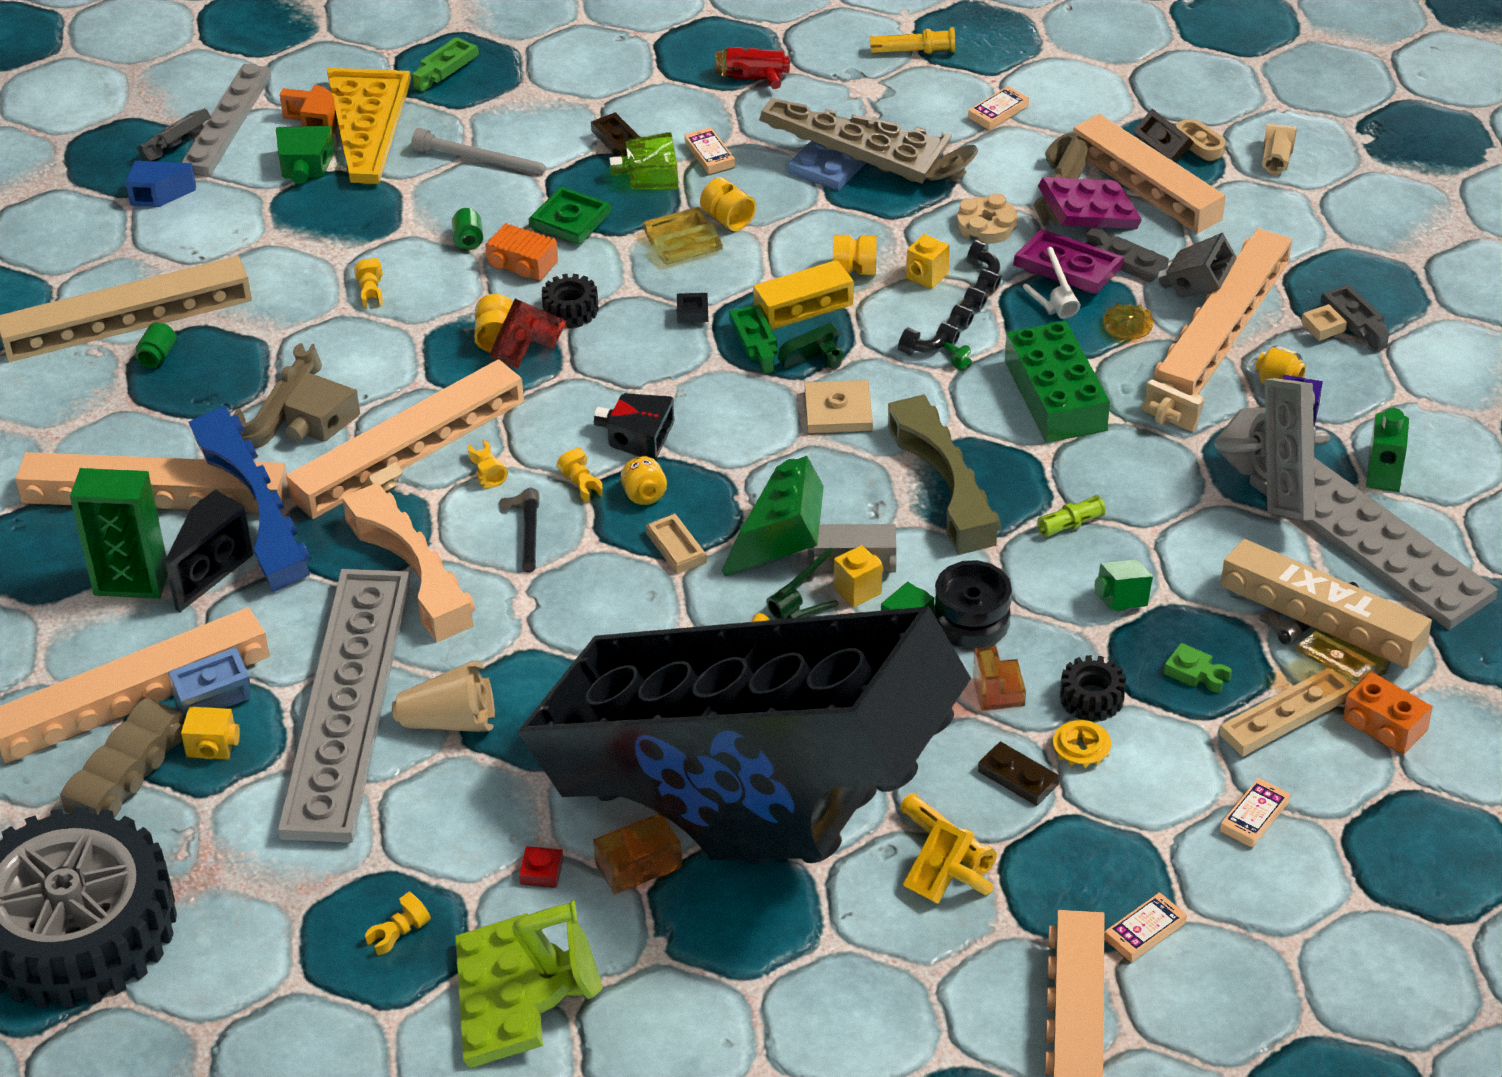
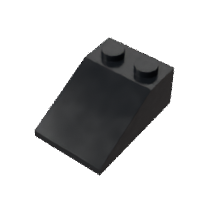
M216 489L190 509L165 559L175 609L179 612L187 608L253 556L245 507Z

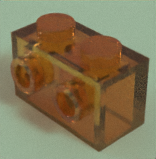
M656 814L593 839L595 865L614 895L682 868L681 842L661 814Z

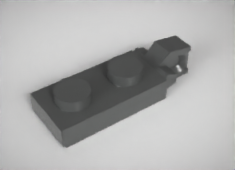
M205 108L191 112L153 135L149 140L136 148L143 161H152L162 157L163 148L170 149L183 141L181 136L186 133L191 136L201 131L204 127L202 123L209 120L211 116Z
M1092 228L1086 233V244L1124 256L1123 267L1120 270L1149 283L1158 277L1160 271L1168 267L1169 258L1118 236L1115 237L1113 234L1107 235L1105 231Z
M1347 284L1322 293L1321 303L1324 306L1329 304L1347 322L1346 327L1358 336L1359 339H1367L1368 345L1376 351L1388 348L1390 332L1384 324V316L1351 285Z

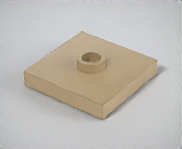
M868 380L804 382L808 434L873 431Z

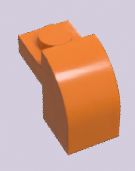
M314 85L311 91L282 89L279 96L284 119L301 120L302 126H332V133L335 131L337 126L333 94L328 89L318 85Z

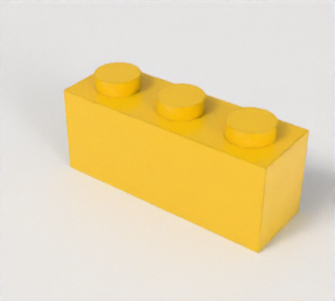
M838 260L753 285L754 306L760 305L772 330L853 305L854 281Z

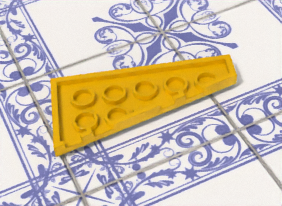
M327 68L328 81L334 97L336 118L350 183L379 184L411 83L410 71Z

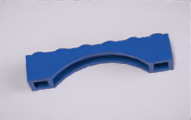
M224 405L188 421L194 438L207 463L225 470L240 480L258 502L259 529L253 550L272 591L275 592L309 576L310 572L306 562L310 561L311 557L303 541L298 544L296 543L293 536L298 533L290 516L283 518L280 510L284 509V505L276 490L269 491L267 484L271 483L265 467L263 464L258 467L256 466L253 459L258 458L252 442L250 439L243 441L240 434L244 433L245 430L237 414L230 416Z

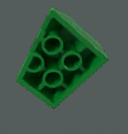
M808 456L799 459H788L781 465L776 466L734 542L722 569L724 576L817 546L824 486Z

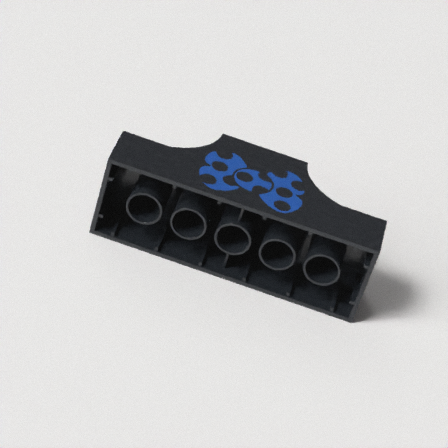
M929 606L595 635L518 730V733L561 797L597 796L600 801H610L623 797L640 803L663 815L685 831L703 849L710 860L746 859L750 864H760L770 859H802L806 863H817L827 859L837 851L842 842L840 832L855 810L867 804L874 797L877 789L882 792L893 791L901 788L913 779L918 771L916 760L932 736L944 730L953 720L954 711L952 707L970 682L971 677Z

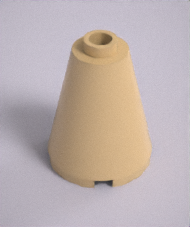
M479 660L470 661L398 693L396 701L392 702V714L395 722H400L403 728L470 732L492 730L494 725L488 724V718L495 717L492 688L489 677L482 678L479 670L485 669L484 665Z

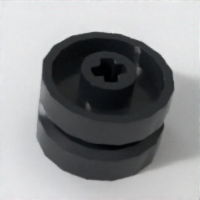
M971 560L952 564L939 574L935 583L936 603L934 614L951 644L968 649L985 648L996 644L1007 634L1011 618L1012 587L1009 577L1002 569L991 563Z

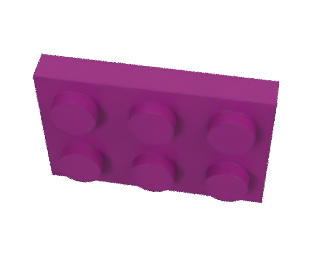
M1042 177L1038 185L1041 193L1063 226L1137 229L1142 221L1118 181Z
M1040 229L1014 255L1013 266L1022 268L1028 273H1037L1060 283L1047 252V248L1052 247L1067 283L1080 288L1084 292L1097 294L1123 267L1124 256Z

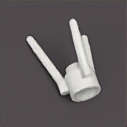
M1048 247L1047 252L1061 286L1051 292L1050 301H1047L1028 284H1024L1023 289L1043 305L1049 315L1057 313L1061 319L1070 318L1079 311L1080 303L1066 281L1053 248Z

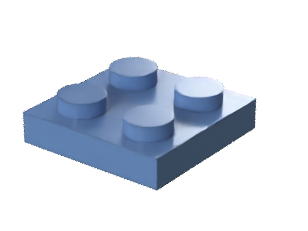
M810 141L788 163V173L839 191L867 162L854 160L847 154L826 149L821 144Z

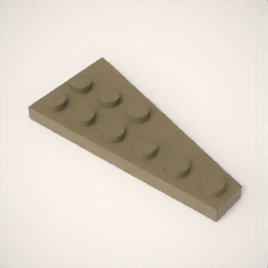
M771 98L762 109L759 121L767 123L774 129L785 130L795 134L800 139L811 140L821 144L826 149L839 151L849 155L854 160L865 161L877 166L880 170L891 171L909 181L923 184L950 144L952 134L942 133L941 137L927 135L926 129L918 127L915 128V131L902 130L897 123L852 114L851 119L836 116V111L825 109V112L810 111L807 105Z

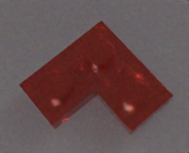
M515 298L488 356L519 368L531 340L551 349L555 348L566 320Z

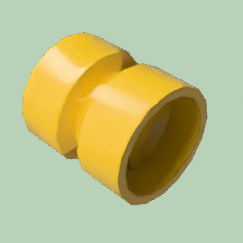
M723 177L710 181L705 186L700 197V207L702 210L732 231H740L745 228L755 215L756 202L754 198L738 189L737 186Z
M834 234L833 261L838 260L849 275L853 270H856L859 275H876L877 235H860L857 240H854L851 235Z
M489 294L477 301L475 306L474 338L475 343L482 350L490 353H501L513 346L515 341V305L511 299L504 295Z

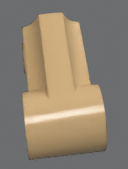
M1267 123L1262 167L1268 171V174L1279 175L1282 171L1287 170L1290 153H1293L1297 127Z

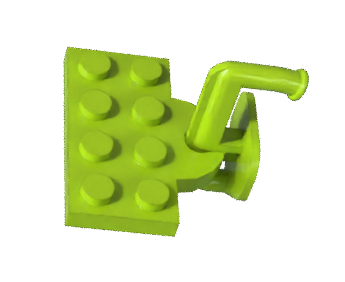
M571 900L568 904L554 906L529 915L525 913L455 936L463 1061L469 1069L543 1046L541 1013L555 1007L566 995L573 997L585 995L587 999H590L602 990L601 978L588 939L577 922L575 900ZM567 922L569 950L563 951L556 944L550 943L542 929Z

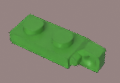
M455 37L420 61V67L412 73L413 88L422 92L431 88L433 82L438 83L477 57L479 55L478 46Z

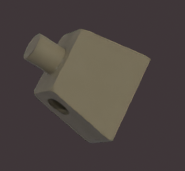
M305 372L284 404L287 423L285 434L295 443H299L305 436L320 441L329 440L360 415L357 390Z

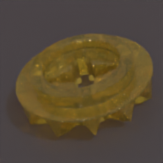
M1130 302L1127 305L1116 303L1114 308H1107L1103 316L1105 330L1112 336L1120 339H1139L1149 334L1153 328L1154 319L1151 317V311L1143 309L1142 304L1133 306Z

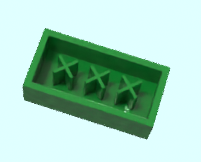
M1067 321L1006 332L1005 363L1046 443L1108 431L1110 401Z
M80 468L70 494V500L93 595L161 599L168 577L165 563L167 555L149 472Z

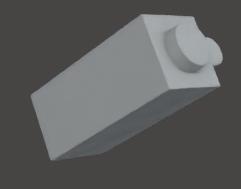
M820 524L818 544L807 549V559L816 560L828 548H833L834 553L814 573L834 572V558L863 545L872 555H876L883 565V572H896V524Z

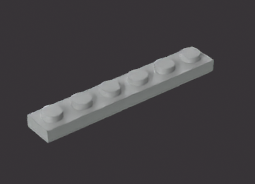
M256 64L242 65L213 111L211 118L207 121L182 163H192L194 175L211 176L271 78L270 67L258 66Z

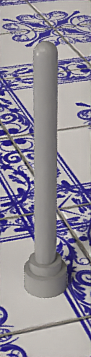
M417 128L412 136L411 147L413 151L426 153L434 149L536 174H543L546 171V166L543 163L439 139L434 134H431L430 130Z

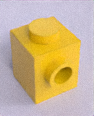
M923 234L907 249L906 278L929 289H933L949 274L950 245Z
M863 545L834 558V588L853 608L882 594V562Z
M189 707L181 731L186 757L229 760L233 745H238L240 738L239 724H234L232 709Z

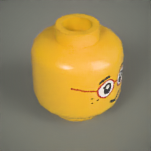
M642 456L631 459L624 465L621 471L620 481L628 498L634 503L651 505L663 497L667 489V479L660 465L653 458Z

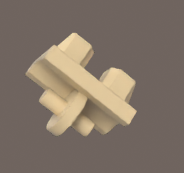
M1151 379L1146 386V398L1141 410L1155 416V422L1160 425H1165L1169 422L1190 432L1196 430L1199 416L1203 409L1204 397L1195 393L1191 395L1178 391L1172 383L1167 381L1159 383Z

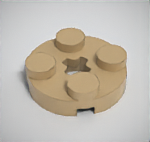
M1002 194L964 199L960 202L957 213V228L968 239L972 235L978 237L979 241L986 244L998 243L1011 237V231L1016 230L1018 214L1013 205L1006 202V197Z

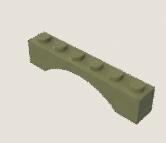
M925 394L888 403V429L898 447L928 462L940 473L949 487L952 499L947 508L946 533L958 555L996 546L997 531L1001 529L999 516L996 511H991L985 491L983 489L979 490L973 470L967 468L964 464L962 452L959 447H955L952 443L948 427H943L940 422L936 406H931Z

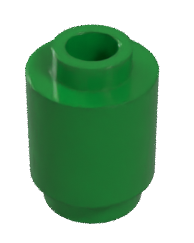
M471 208L459 209L452 218L453 241L460 249L473 250L483 242L481 217Z
M156 322L149 325L136 345L135 357L142 366L156 368L164 363L177 342V336L173 329L164 323Z

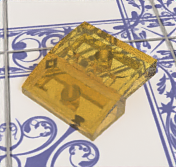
M700 206L644 221L643 230L657 255L666 265L723 249L721 240L712 222L707 223Z
M1317 631L1300 642L1296 648V651L1357 684L1370 672L1382 677L1388 672L1391 662L1328 633L1322 635Z

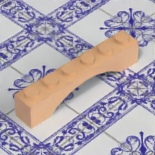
M378 482L343 496L345 521L358 539L392 551L404 559L416 572L421 581L417 597L421 623L436 643L472 628V612L475 611V605L468 592L463 593L459 588L455 575L451 571L447 572L444 569L439 554L436 551L431 552L422 532L414 530L408 514L400 512L394 496L390 492L386 493Z

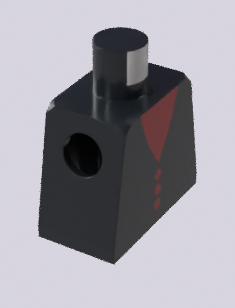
M624 393L620 395L614 409L597 407L594 414V425L608 428V442L612 448L639 457L653 458L656 461L675 422L674 397Z

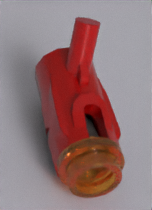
M728 47L723 48V51H716L715 74H722V77H732L740 80L767 79L772 89H778L781 86L780 79H784V73H790V56H785L784 50Z

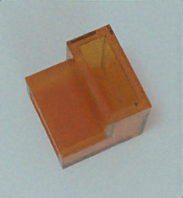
M996 646L974 648L973 682L981 711L1025 706L1026 689L1018 660L1000 661Z

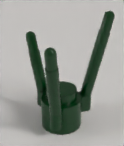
M828 548L789 584L766 599L767 607L775 619L801 618L838 606L839 602L833 600L800 610L803 600L800 593L796 590L834 553L833 548Z

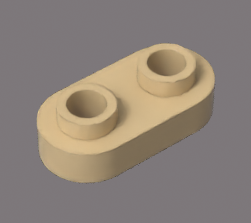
M1185 119L1177 123L1176 127L1194 141L1189 148L1190 151L1206 161H1214L1224 155L1226 141L1220 134L1198 120Z

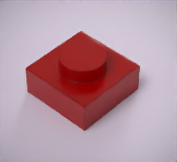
M526 846L519 872L520 885L557 888L564 860L563 849Z

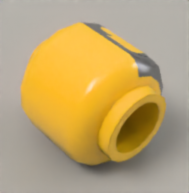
M1275 345L1267 353L1262 352L1259 355L1255 369L1259 371L1260 382L1265 385L1264 379H1283L1284 375L1304 378L1306 364H1303L1302 356L1299 353Z

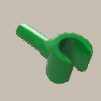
M946 342L942 346L952 353L950 356L951 363L958 370H963L972 363V360L967 358L971 353L968 345L958 348Z

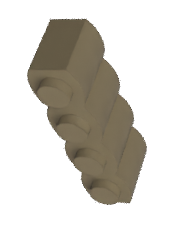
M149 698L140 701L131 711L127 720L117 726L110 734L105 745L98 748L89 757L83 769L75 773L65 784L60 793L64 811L70 814L76 812V807H88L90 814L99 815L101 809L113 811L114 817H116L121 809L122 802L139 791L144 777L161 766L165 753L182 742L183 713Z

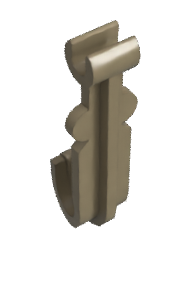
M1067 133L1060 136L1046 150L1045 156L1051 169H1056V174H1051L1050 177L1079 179L1087 162L1088 148L1085 141L1078 139L1075 133ZM1044 196L1035 201L1034 208L1043 227L1046 226L1049 219H1052L1054 225L1060 223Z
M302 343L295 346L293 349L295 362L292 366H285L283 368L282 381L276 383L254 419L246 423L241 409H236L232 416L237 414L245 432L240 435L243 441L250 439L254 448L264 446L273 438L286 418L284 411L285 401L305 372L316 374L322 368V363L314 344H311L308 351H305Z

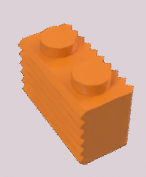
M507 222L485 244L488 264H491L496 269L503 268L515 272L524 278L530 277L541 281L542 277H545V274H548V271H551V268L558 262L557 241L555 238L551 239L549 236L545 237L544 234H535L533 231L530 232L528 229L524 230L518 226L514 227Z

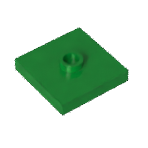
M561 186L528 218L529 227L580 245L609 216L612 208L608 202Z

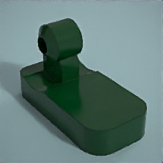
M833 323L825 324L785 342L780 347L777 358L785 369H790L820 354L825 358V364L829 368H839L844 357L843 351L837 348L840 333Z

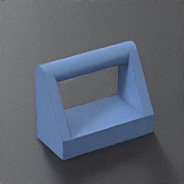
M236 647L168 671L177 710L183 713L184 722L189 707L225 709L250 699V676ZM238 687V689H235V690H233V691L227 692V693H225V694H222V695L216 696V697H214V698L208 699V700H206V701H203V702L197 703V704H195V705L189 706V705H191V704H193V703L202 701V700H204V699L210 698V697H212V696L221 694V693H223V692H226V691H229V690H232V689Z

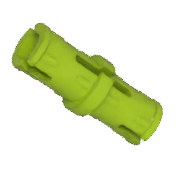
M1098 495L1079 503H1067L1062 506V509L1039 517L1037 519L1038 529L1041 534H1044L1045 538L1069 528L1075 530L1088 520L1104 516L1106 507L1102 498L1099 499Z

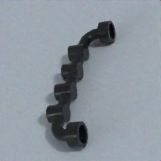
M975 240L971 245L967 255V262L977 267H980L984 262L988 265V268L983 269L975 285L967 289L962 302L953 307L950 317L946 322L940 324L935 337L930 340L920 339V332L907 327L900 337L898 351L908 355H912L914 351L931 353L939 350L946 342L953 345L957 343L961 334V329L958 326L961 325L968 328L971 325L975 311L971 309L974 307L982 310L988 299V293L985 291L989 290L995 293L1001 282L1002 276L998 274L1001 268L1000 262L993 253L988 251V244Z

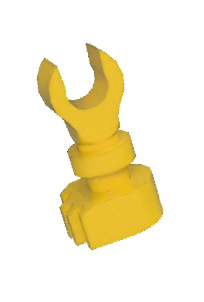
M378 258L360 260L354 266V273L362 289L360 295L362 306L367 309V300L369 298L378 299L379 307H381L383 296L381 289L378 288V282L381 281V276L383 275L381 262L378 261Z
M482 440L483 450L479 451L474 450L469 444V459L472 463L477 464L479 469L476 471L477 480L482 488L487 489L503 484L507 479L508 471L502 461L492 455L490 443Z
M581 447L562 454L557 461V468L564 477L570 478L574 484L578 485L580 498L590 503V493L588 490H595L602 498L603 484L598 478L590 475L589 470L585 467L587 456Z
M410 891L400 898L403 909L402 914L397 912L391 917V922L388 921L383 924L374 925L367 930L365 939L368 946L377 939L384 938L374 946L377 955L388 953L393 948L400 933L405 935L411 931V925L419 929L431 920L426 907Z

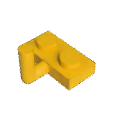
M937 819L903 886L936 904H939L952 878L969 885L982 895H989L993 890V884L974 870L960 864L974 837Z

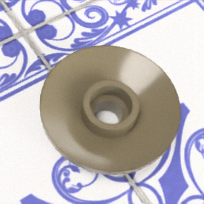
M967 145L941 157L926 179L928 181L941 180L948 177L951 181L960 179L967 173L965 168L977 155V147L975 145Z

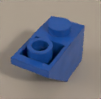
M134 160L126 180L130 206L161 207L195 191L196 181L192 163Z

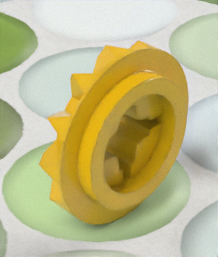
M1087 720L1070 721L1061 725L1053 736V749L1057 751L1058 760H1068L1070 767L1079 763L1086 769L1090 763L1100 765L1104 757H1109L1111 738L1108 732L1097 723ZM1079 738L1084 742L1087 749L1082 750L1077 745Z

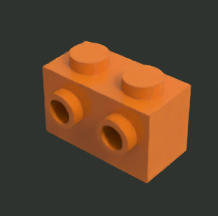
M1370 672L1347 695L1343 720L1404 755L1428 731L1433 706L1377 674Z

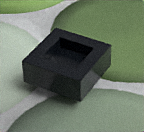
M708 293L677 294V323L709 322Z

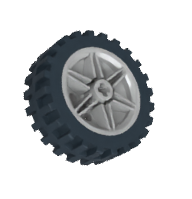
M76 807V812L70 814H63L62 808L51 810L50 817L37 820L36 815L25 819V826L17 830L10 826L1 832L3 839L0 840V993L9 988L12 1000L24 1003L27 997L33 998L36 1007L48 1008L50 1001L61 1002L62 1008L75 1007V1000L86 998L89 999L90 1004L101 1001L100 994L113 989L115 994L126 990L125 982L133 976L137 980L142 979L148 973L146 964L150 960L158 963L164 955L161 943H170L174 932L171 923L176 922L177 912L166 861L164 860L163 851L159 843H153L152 835L145 827L137 831L133 819L123 816L120 821L116 820L113 811L101 809L99 815L90 814L88 807ZM110 906L107 912H105L102 909V907Z

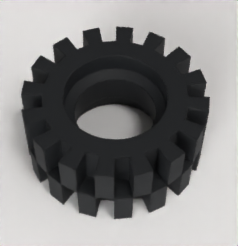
M573 273L572 277H568V274H562V279L555 276L553 277V282L548 280L545 283L546 287H542L541 293L544 317L545 319L548 318L549 323L553 324L556 322L557 327L561 328L563 324H567V328H572V324H577L578 327L583 326V321L588 324L592 321L591 317L595 318L599 309L597 286H595L592 279L588 281V277L584 275L579 279V275Z
M1086 655L1085 661H1082L1080 657L1075 658L1074 664L1069 662L1066 665V670L1063 669L1060 690L1062 706H1067L1066 711L1070 715L1076 711V718L1082 719L1083 715H1087L1088 721L1094 722V716H1099L1100 721L1106 720L1107 714L1112 718L1116 715L1117 710L1120 711L1124 703L1126 676L1122 674L1123 669L1120 666L1115 668V662L1111 659L1104 663V657L1098 656L1097 661L1092 660V655ZM1086 685H1096L1102 687L1104 690L1093 692L1085 690L1082 687Z

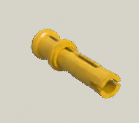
M950 27L947 31H931V29H926L920 34L870 36L871 54L924 50V53L932 54V51L950 50L951 53H955L954 27Z
M916 793L907 795L901 802V813L908 816L929 834L937 819L956 827L943 817L942 814L919 798ZM961 828L960 830L974 837L961 862L983 876L994 865L997 852L992 847H984L979 843L972 831Z

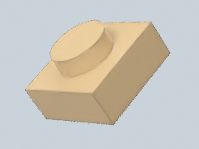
M1329 304L1302 313L1301 323L1318 341L1343 333L1346 330L1347 322Z
M397 462L368 476L361 487L363 489L378 482L384 491L389 493L397 487L396 482L403 472Z

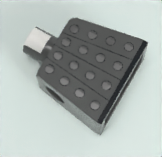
M1220 233L1177 252L1169 268L1159 272V282L1165 289L1173 286L1177 295L1181 298L1216 291L1223 285L1237 257L1224 234Z

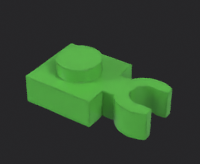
M1181 643L1165 663L1164 674L1192 687H1196L1199 682L1205 683L1210 691L1221 693L1223 681L1220 679L1229 682L1232 669L1223 664L1212 665L1213 656Z

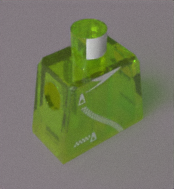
M671 132L628 140L625 143L626 156L609 158L611 175L628 174L630 187L633 189H678L677 161Z

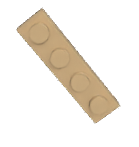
M1330 666L1221 724L1219 735L1243 757L1342 704L1355 687L1336 669Z

